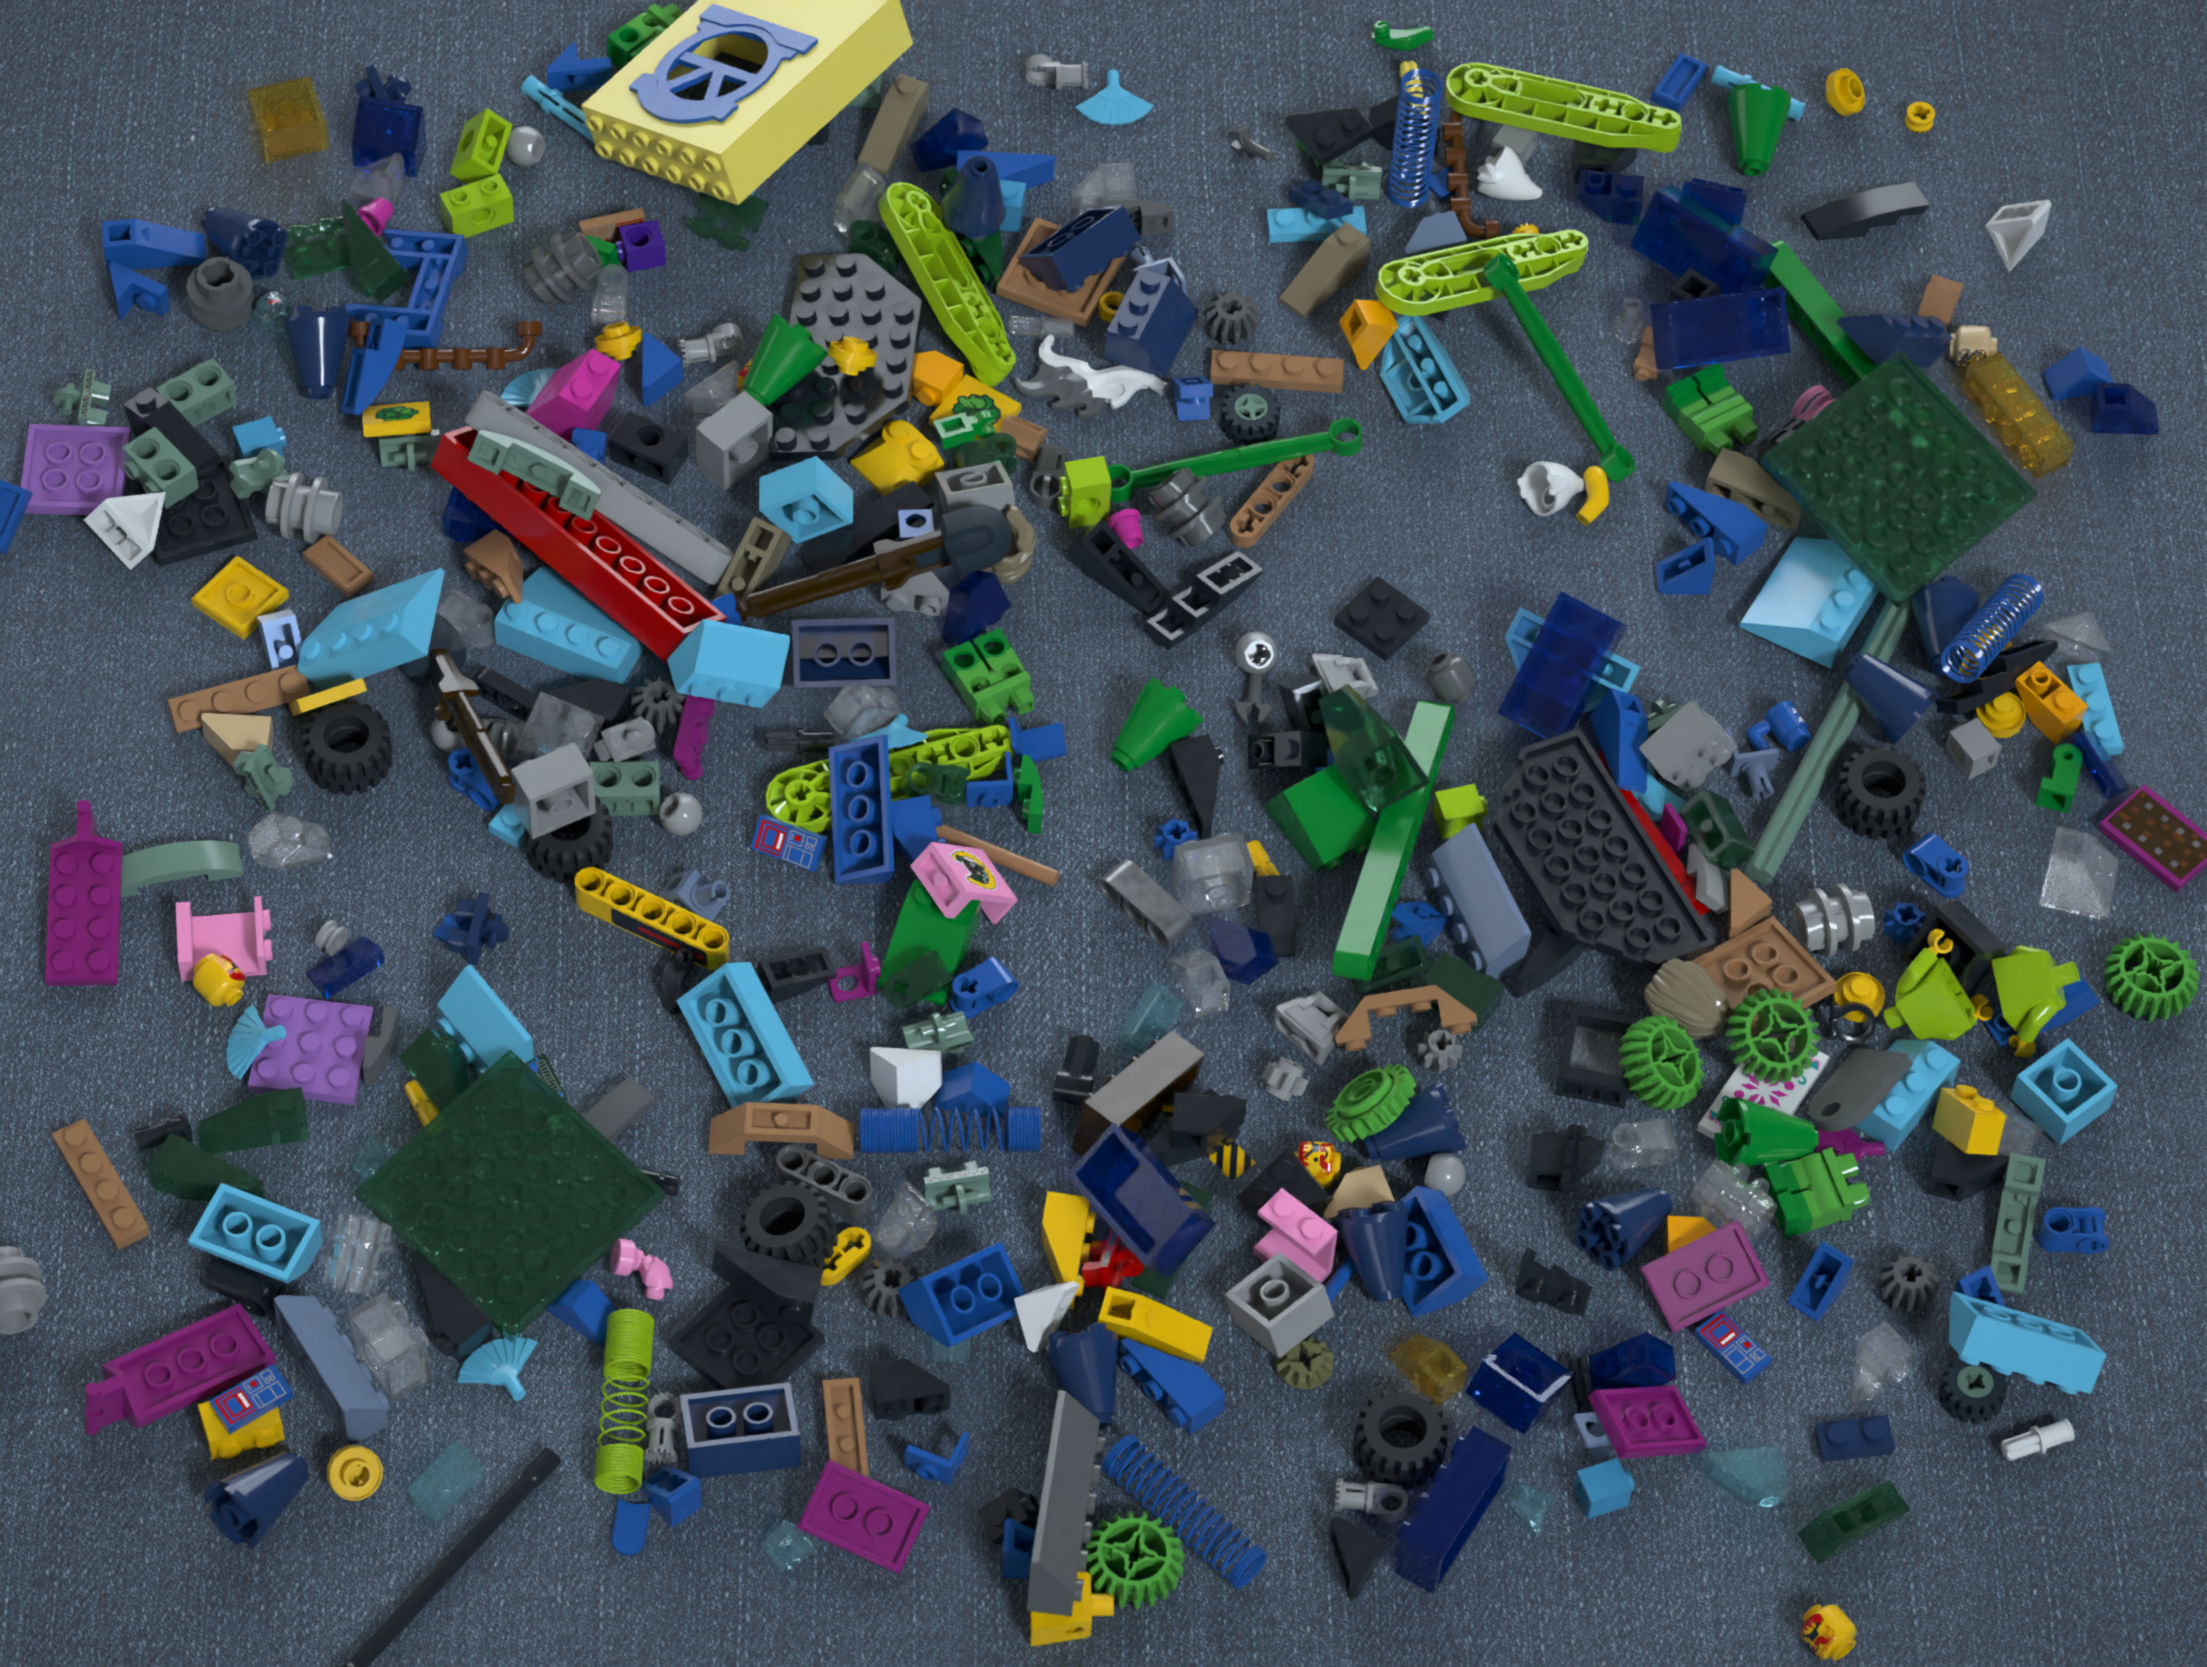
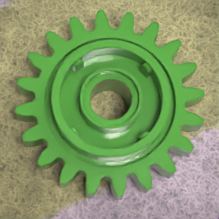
M1389 1063L1384 1069H1381L1379 1066L1376 1069L1361 1074L1352 1080L1340 1092L1337 1099L1332 1102L1335 1107L1326 1112L1329 1116L1325 1119L1326 1127L1336 1140L1339 1139L1342 1143L1347 1139L1352 1143L1358 1136L1362 1140L1367 1136L1380 1132L1393 1123L1402 1113L1405 1106L1410 1104L1407 1098L1415 1095L1413 1089L1417 1086L1414 1077L1400 1063L1395 1066Z

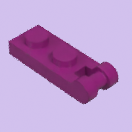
M687 695L673 756L677 764L681 766L684 777L690 781L699 779L704 771L700 763L703 745L708 741V723L710 716H713L715 712L714 699Z

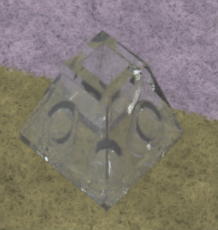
M540 692L515 749L539 758L548 754L554 748L565 747L575 742L588 763L594 750V744L599 739L605 717Z
M2057 826L2049 851L2039 905L2107 921L2119 860L2092 834Z

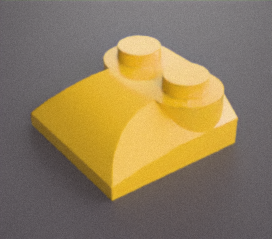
M893 420L887 423L883 428L882 436L850 460V466L883 497L912 480L921 488L935 478V473L944 472V462L936 447L912 424L904 420Z

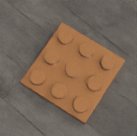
M1036 217L996 287V295L1086 328L1099 306L1100 298L1108 290L1125 256L1112 259L1108 262L1109 267L1105 271L1094 276L1090 275L1084 279L1085 284L1076 291L1070 293L1067 290L1052 291L1021 264L1019 260L1020 256L1062 227Z
M1774 916L1715 947L1713 951L1692 960L1693 963L1702 966L1716 987L1725 993L1729 1000L1726 1013L1730 1017L1736 1015L1733 1008L1739 1003L1743 1004L1742 1000L1745 996L1749 994L1754 996L1755 992L1761 989H1765L1768 993L1769 990L1778 988L1780 996L1786 991L1792 992V1002L1798 998L1804 999L1801 1006L1802 1010L1836 992L1837 982ZM1757 1013L1752 1020L1751 1036L1757 1033L1756 1021L1759 1020ZM1779 1014L1781 1020L1784 1021L1785 1018Z

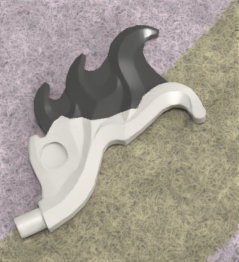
M1047 335L1039 347L1041 364L1037 375L1028 381H1022L1018 377L1014 378L1015 387L1023 396L1029 398L1055 397L1059 401L1051 403V409L1062 411L1075 407H1085L1086 409L1079 411V418L1086 419L1100 414L1106 403L1111 404L1110 408L1112 409L1121 407L1128 402L1136 391L1142 388H1150L1163 395L1169 386L1168 383L1155 375L1124 365L1098 371L1091 369L1088 362L1057 355L1051 350V347L1054 345L1053 335Z

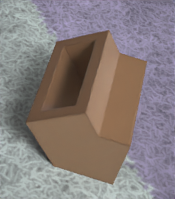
M1010 414L1003 419L1002 426L996 434V448L1033 463L1037 457L1038 445L1044 443L1048 429Z

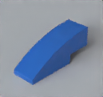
M371 318L365 348H352L340 408L341 414L360 415L373 402L386 384L397 363L409 324L384 318Z

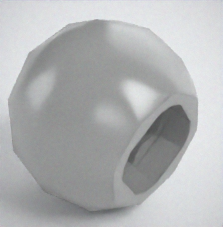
M529 126L517 127L510 132L505 148L506 155L516 165L521 167L532 166L542 158L545 142L543 136L536 129Z
M1259 631L1249 632L1238 641L1235 649L1236 661L1239 667L1247 673L1258 674L1268 671L1275 664L1278 655L1277 646L1273 638Z
M437 717L432 723L431 733L432 739L438 748L450 753L460 748H468L453 720L438 721Z
M673 793L664 800L659 808L660 822L670 834L678 836L689 835L698 829L703 820L700 803L693 795L687 793Z
M1451 1153L1431 1155L1423 1186L1443 1191L1446 1197L1457 1194L1465 1182L1464 1165Z

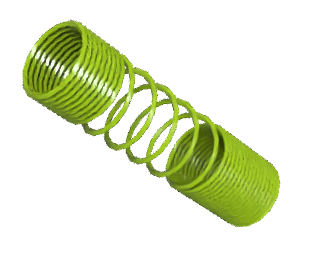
M620 1309L612 1312L607 1319L603 1376L607 1381L602 1385L601 1389L605 1398L600 1403V1409L604 1415L600 1418L598 1424L602 1433L597 1438V1444L600 1449L596 1451L594 1484L599 1489L612 1494H628L638 1490L642 1484L644 1450L641 1447L628 1443L608 1444L605 1446L601 1444V1438L604 1434L624 1442L640 1441L646 1435L637 1427L617 1426L604 1430L602 1426L605 1417L626 1425L641 1424L647 1420V1416L643 1412L635 1409H617L608 1413L604 1410V1403L607 1400L616 1405L629 1408L642 1407L648 1403L647 1397L637 1392H618L609 1396L605 1392V1387L608 1383L620 1389L632 1391L643 1390L650 1384L646 1377L651 1372L655 1321L651 1315L637 1309ZM643 1380L646 1382V1385L642 1387H626L612 1381L634 1382ZM619 1395H635L644 1398L645 1401L641 1404H625L611 1398ZM618 1412H633L642 1415L643 1419L635 1422L623 1421L609 1415ZM618 1429H629L641 1432L642 1436L628 1439L616 1437L608 1432Z

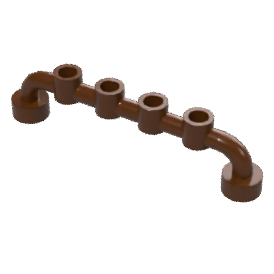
M1452 108L1449 113V122H1443L1442 140L1443 142L1451 143V147H1445V167H1453V172L1447 173V191L1455 192L1456 197H1450L1449 211L1454 210L1463 231L1467 235L1484 240L1499 237L1498 219H1485L1484 226L1476 225L1471 221V201L1468 195V173L1466 172V150L1463 143V122H1461L1463 114L1458 113ZM1472 117V120H1482V119H1478V118H1473V117Z
M370 322L350 323L349 337L355 338L357 348H365ZM515 322V336L522 337V343L516 349H402L393 371L406 370V363H419V370L424 371L439 370V363H452L453 370H472V363H486V370H505L506 363L521 361L529 356L534 348L535 337L542 336V322Z

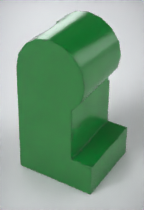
M2061 744L2054 749L2048 767L2050 778L2042 777L2035 802L2036 806L2069 813L2083 760V755L2076 746Z

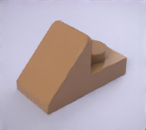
M1932 275L1930 283L1926 286L1917 316H1935L1946 325L1945 330L1948 331L1964 284Z

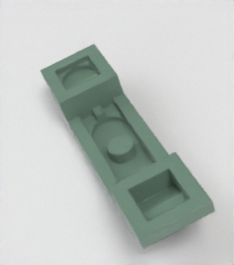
M480 430L467 459L496 475L503 469L560 498L559 507L587 521L591 519L602 493L589 478L560 458L527 442L503 434Z
M186 841L164 844L123 856L121 898L139 895L137 887L207 875L209 882L244 876L238 845L228 841Z
M2011 1152L1999 1203L1989 1266L2000 1291L2022 1296L2046 1159Z

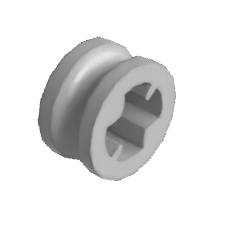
M329 920L318 932L315 946L319 949L325 948L326 953L330 956L337 954L347 940L348 929L343 926L338 928L337 922Z

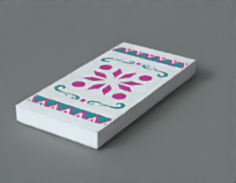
M1768 1034L1762 1037V1039L1771 1037V1039L1779 1038L1784 1034ZM1791 1037L1788 1043L1790 1052L1787 1054L1789 1059L1795 1048L1794 1037ZM1757 1049V1051L1767 1059L1766 1054L1762 1050ZM1819 1051L1816 1056L1810 1057L1813 1064L1810 1068L1803 1069L1804 1073L1798 1078L1792 1077L1791 1081L1784 1084L1778 1079V1082L1773 1085L1767 1083L1766 1077L1760 1082L1754 1081V1070L1747 1075L1742 1074L1745 1064L1741 1062L1698 1124L1697 1131L1713 1140L1714 1133H1721L1722 1121H1716L1722 1103L1727 1098L1739 1097L1793 1115L1827 1065L1829 1056Z

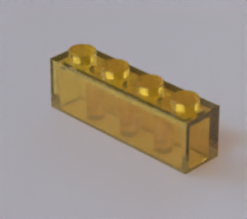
M1997 352L1967 366L1962 385L1968 398L1975 401L1981 409L1984 418L1994 425L2000 433L2002 441L2013 449L2025 469H2028L2038 479L2069 465L2075 444L2001 352Z

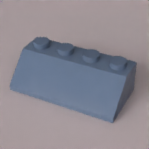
M1475 823L1468 824L1431 853L1428 868L1425 870V876L1431 889L1434 888L1439 896L1442 913L1451 919L1454 936L1459 944H1463L1471 970L1478 973L1482 983H1487L1520 973L1532 933Z
M279 1295L273 1298L280 1337L346 1443L353 1445L388 1427L387 1411L390 1410V1405L381 1390L375 1392L370 1384L373 1380L367 1366L363 1362L359 1364L353 1357L355 1351L346 1334L339 1335L335 1328L337 1321L328 1306L322 1308L316 1296Z

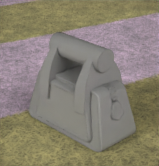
M1331 654L1312 655L1308 674L1324 679L1335 721L1356 709L1359 703L1367 697H1373L1378 694L1377 685L1363 658L1356 659ZM1355 675H1357L1358 681L1355 680Z
M1318 991L1307 998L1298 997L1276 1006L1272 1026L1316 1064L1321 1065L1336 1044L1335 1036L1350 1015L1321 991Z

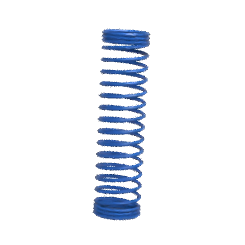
M1427 69L1410 70L1403 75L1400 82L1387 194L1392 202L1401 207H1417L1426 201L1429 193L1443 83L1437 74ZM1414 76H1426V77H1429V78L1433 79V80L1437 83V85H1436L1433 81H1431V80H1429V79H1427V78L1414 77ZM1415 79L1430 82L1437 92L1426 85L1413 84L1406 87L1404 85ZM1416 86L1424 87L1434 95L1431 96L1419 91L1407 92L1406 89ZM1410 94H1422V95H1425V96H1427V97H1426V98H1420V97H1415V96L1410 95ZM1410 102V103L1417 104V105H1425V104H1428L1430 107H1429V108H1424V107H1422V106H1415V105H1413V106H1407L1405 103ZM1409 109L1414 112L1427 111L1429 115L1425 116L1420 113H1406L1404 110ZM1406 116L1413 119L1426 118L1428 122L1424 123L1419 120H1405L1403 118ZM1406 123L1412 126H1426L1427 129L1404 127L1402 125ZM1405 130L1410 133H1425L1427 136L1422 137L1416 134L1404 135L1401 132ZM1401 138H1406V139H1409V140H1424L1426 143L1421 144V143L1415 142V141H1404V142H1403V141L1400 140V139H1401ZM1405 145V146H1408V147H1417V148L1423 147L1425 150L1420 151V150L1414 149V148H1403V149H1402V148L1399 147V146ZM1400 152H1404V153H1407V154H1415V155L1422 154L1424 157L1419 158V157L1413 156V155H1402V156H1401L1399 153H1400ZM1399 159H1403V160H1406V161H1413V162L1421 161L1423 164H1422V165H1418V164L1413 163V162H1401V163H1400L1398 160H1399ZM1398 166H1402V167L1411 168V169H1400V170H1399L1397 167H1398ZM1421 168L1422 171L1418 172L1412 169ZM1398 180L1410 183L1419 182L1420 185L1415 187H1404L1396 182ZM1395 184L1397 187L1410 190L1423 186L1424 189L1414 194H1403L1394 189L1392 185ZM1392 190H1393L1396 194H1399V195H1402V196H1411V197H1412V196L1420 195V194L1423 193V192H1424V194H1423V196H1421L1420 198H1418V199H1416V200H1413V201H1405V200H1402V199L1397 198V197L1392 193Z
M2021 573L2012 574L2006 578L2002 585L1999 586L1941 653L1940 663L1943 671L1949 678L1960 683H1971L1978 679L1992 660L1995 659L1999 652L2003 650L2012 637L2015 636L2019 629L2023 627L2032 614L2040 607L2043 601V592L2037 581L2029 575ZM2016 579H2020V580H2024V581L2028 582V583L2031 584L2032 587L2035 589L2036 594H2035V592L2032 590V588H2031L2030 586H2028L2027 584H2025V583H2023V582L2015 581V580H2016ZM2015 583L2023 585L2024 587L2028 588L2030 592L2033 594V597L2035 599V605L2032 601L2031 596L2025 590L2018 586L2008 584ZM2007 588H2014L2023 592L2029 598L2031 609L2022 595L2015 591L2007 590ZM2006 592L2020 597L2025 603L2027 610H2024L2023 605L2017 599L2006 595ZM2007 598H2010L2013 601H2015L2021 607V609L2016 608V606L2010 603ZM2000 607L2009 612L2013 618L2007 616V614L2004 613ZM1996 612L2002 614L2009 623L2000 618ZM1993 617L1997 618L2000 622H2002L2005 627H2002L1997 622H1995ZM1988 621L1996 625L2001 632L1992 627ZM1985 626L1990 628L1997 636H1994L1989 631H1987ZM1981 631L1989 635L1993 641L1987 639ZM1976 635L1983 638L1988 643V645H1985L1982 641H1980ZM1973 640L1978 642L1984 648V650L1976 646ZM1958 646H1960L1961 651L1967 658L1979 665H1973L1964 660L1959 653ZM1954 647L1956 654L1962 662L1970 667L1978 668V670H1970L1959 664L1954 655ZM1964 648H1967L1973 655H1975L1977 660L1969 656L1964 650ZM1950 651L1952 659L1955 661L1957 666H1959L1964 671L1975 674L1967 675L1958 671L1951 663L1949 656ZM1948 664L1951 666V668L1953 669V671H1955L1956 673H1958L1960 676H1958L1957 674H1955L1954 672H1952V670L1949 668Z
M1133 1434L1121 1438L1104 1457L1101 1470L1108 1477L1117 1478V1484L1125 1486V1491L1128 1494L1134 1493L1136 1501H1143L1144 1509H1151L1153 1517L1160 1516L1162 1524H1169L1171 1526L1172 1522L1188 1510L1179 1527L1173 1529L1174 1532H1177V1537L1180 1540L1186 1539L1187 1547H1195V1554L1203 1555L1205 1563L1212 1562V1569L1214 1571L1221 1570V1577L1228 1578V1583L1235 1589L1242 1588L1248 1584L1263 1567L1267 1558L1266 1551L1261 1549L1258 1544L1251 1546L1240 1557L1230 1574L1224 1575V1569L1245 1551L1249 1545L1250 1538L1245 1537L1234 1546L1241 1535V1529H1237L1223 1541L1233 1526L1232 1521L1226 1522L1218 1529L1224 1519L1223 1514H1218L1207 1524L1215 1512V1507L1210 1506L1202 1512L1206 1505L1205 1498L1200 1499L1192 1506L1198 1496L1197 1491H1192L1185 1496L1189 1489L1188 1483H1184L1176 1489L1181 1479L1179 1475L1172 1477L1167 1482L1172 1473L1171 1468H1166L1160 1472L1163 1466L1162 1460L1156 1461L1151 1465L1155 1457L1153 1452L1148 1453L1142 1458L1146 1451V1446H1140V1440ZM1127 1448L1125 1453L1116 1461L1117 1457ZM1140 1449H1142L1140 1455L1136 1458V1460L1128 1468H1126L1127 1465L1133 1460L1137 1452ZM1151 1456L1145 1467L1132 1478L1139 1466ZM1160 1464L1155 1473L1141 1485L1148 1473ZM1133 1468L1127 1481L1121 1483L1119 1481L1120 1476H1123ZM1168 1471L1165 1479L1149 1493L1155 1483ZM1142 1475L1135 1490L1130 1491L1128 1485ZM1177 1479L1169 1492L1158 1501L1165 1489ZM1152 1481V1483L1146 1490L1144 1497L1138 1498L1137 1492L1142 1490ZM1185 1487L1179 1498L1167 1508L1174 1496ZM1162 1488L1155 1497L1153 1504L1147 1506L1145 1504L1146 1499ZM1194 1494L1189 1504L1176 1515L1181 1506ZM1168 1498L1162 1511L1156 1514L1154 1508ZM1203 1502V1504L1201 1505V1507L1199 1508V1510L1194 1514V1516H1192V1517L1185 1523L1186 1519H1187L1188 1516L1191 1514V1512H1192L1200 1503ZM1178 1504V1506L1172 1513L1170 1520L1164 1521L1163 1515L1169 1512ZM1211 1510L1210 1514L1204 1520V1522L1197 1529L1194 1530L1195 1526L1203 1518V1516ZM1218 1518H1220L1215 1527L1204 1538H1202L1205 1532L1208 1530V1528ZM1196 1519L1188 1534L1182 1537L1180 1531ZM1229 1525V1527L1227 1528V1530L1225 1531V1533L1220 1537V1539H1218V1540L1211 1546V1544L1213 1543V1541L1215 1540V1538L1219 1535V1533H1220L1224 1528H1226V1527ZM1205 1526L1196 1543L1190 1545L1189 1538ZM1215 1532V1534L1208 1542L1205 1550L1199 1552L1197 1550L1198 1545L1207 1540ZM1236 1533H1238L1235 1539L1231 1542V1544L1223 1552H1221L1226 1543ZM1223 1541L1216 1551L1214 1558L1207 1560V1553ZM1246 1541L1242 1549L1229 1561L1237 1548ZM1233 1547V1549L1230 1551V1553L1224 1560L1223 1565L1216 1568V1560L1225 1555Z

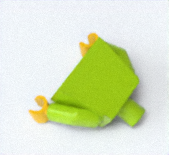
M1935 929L1928 935L1930 947L1928 949L1923 948L1897 983L1896 1006L1884 1010V1018L1890 1029L1908 1024L1915 1037L1920 1040L1931 1038L1953 1041L1976 1025V1019L1979 1018L1982 1021H1987L1993 1016V1010L1989 1006L1983 1007L1988 1004L1989 1000L1981 994L1975 995L1970 1000L1943 957L1937 958L1938 953L1945 954L1953 948V942L1949 938L1945 939L1938 946V940L1944 935L1942 930Z
M2020 945L2007 957L1991 960L2003 1017L2018 1032V1036L2013 1035L2009 1038V1044L2011 1047L2018 1048L2014 1053L2015 1057L2030 1058L2034 1054V1040L2040 1030L2057 1011L2063 1009L2066 1005L2063 986L2080 981V974L2074 961L2058 966L2047 951Z

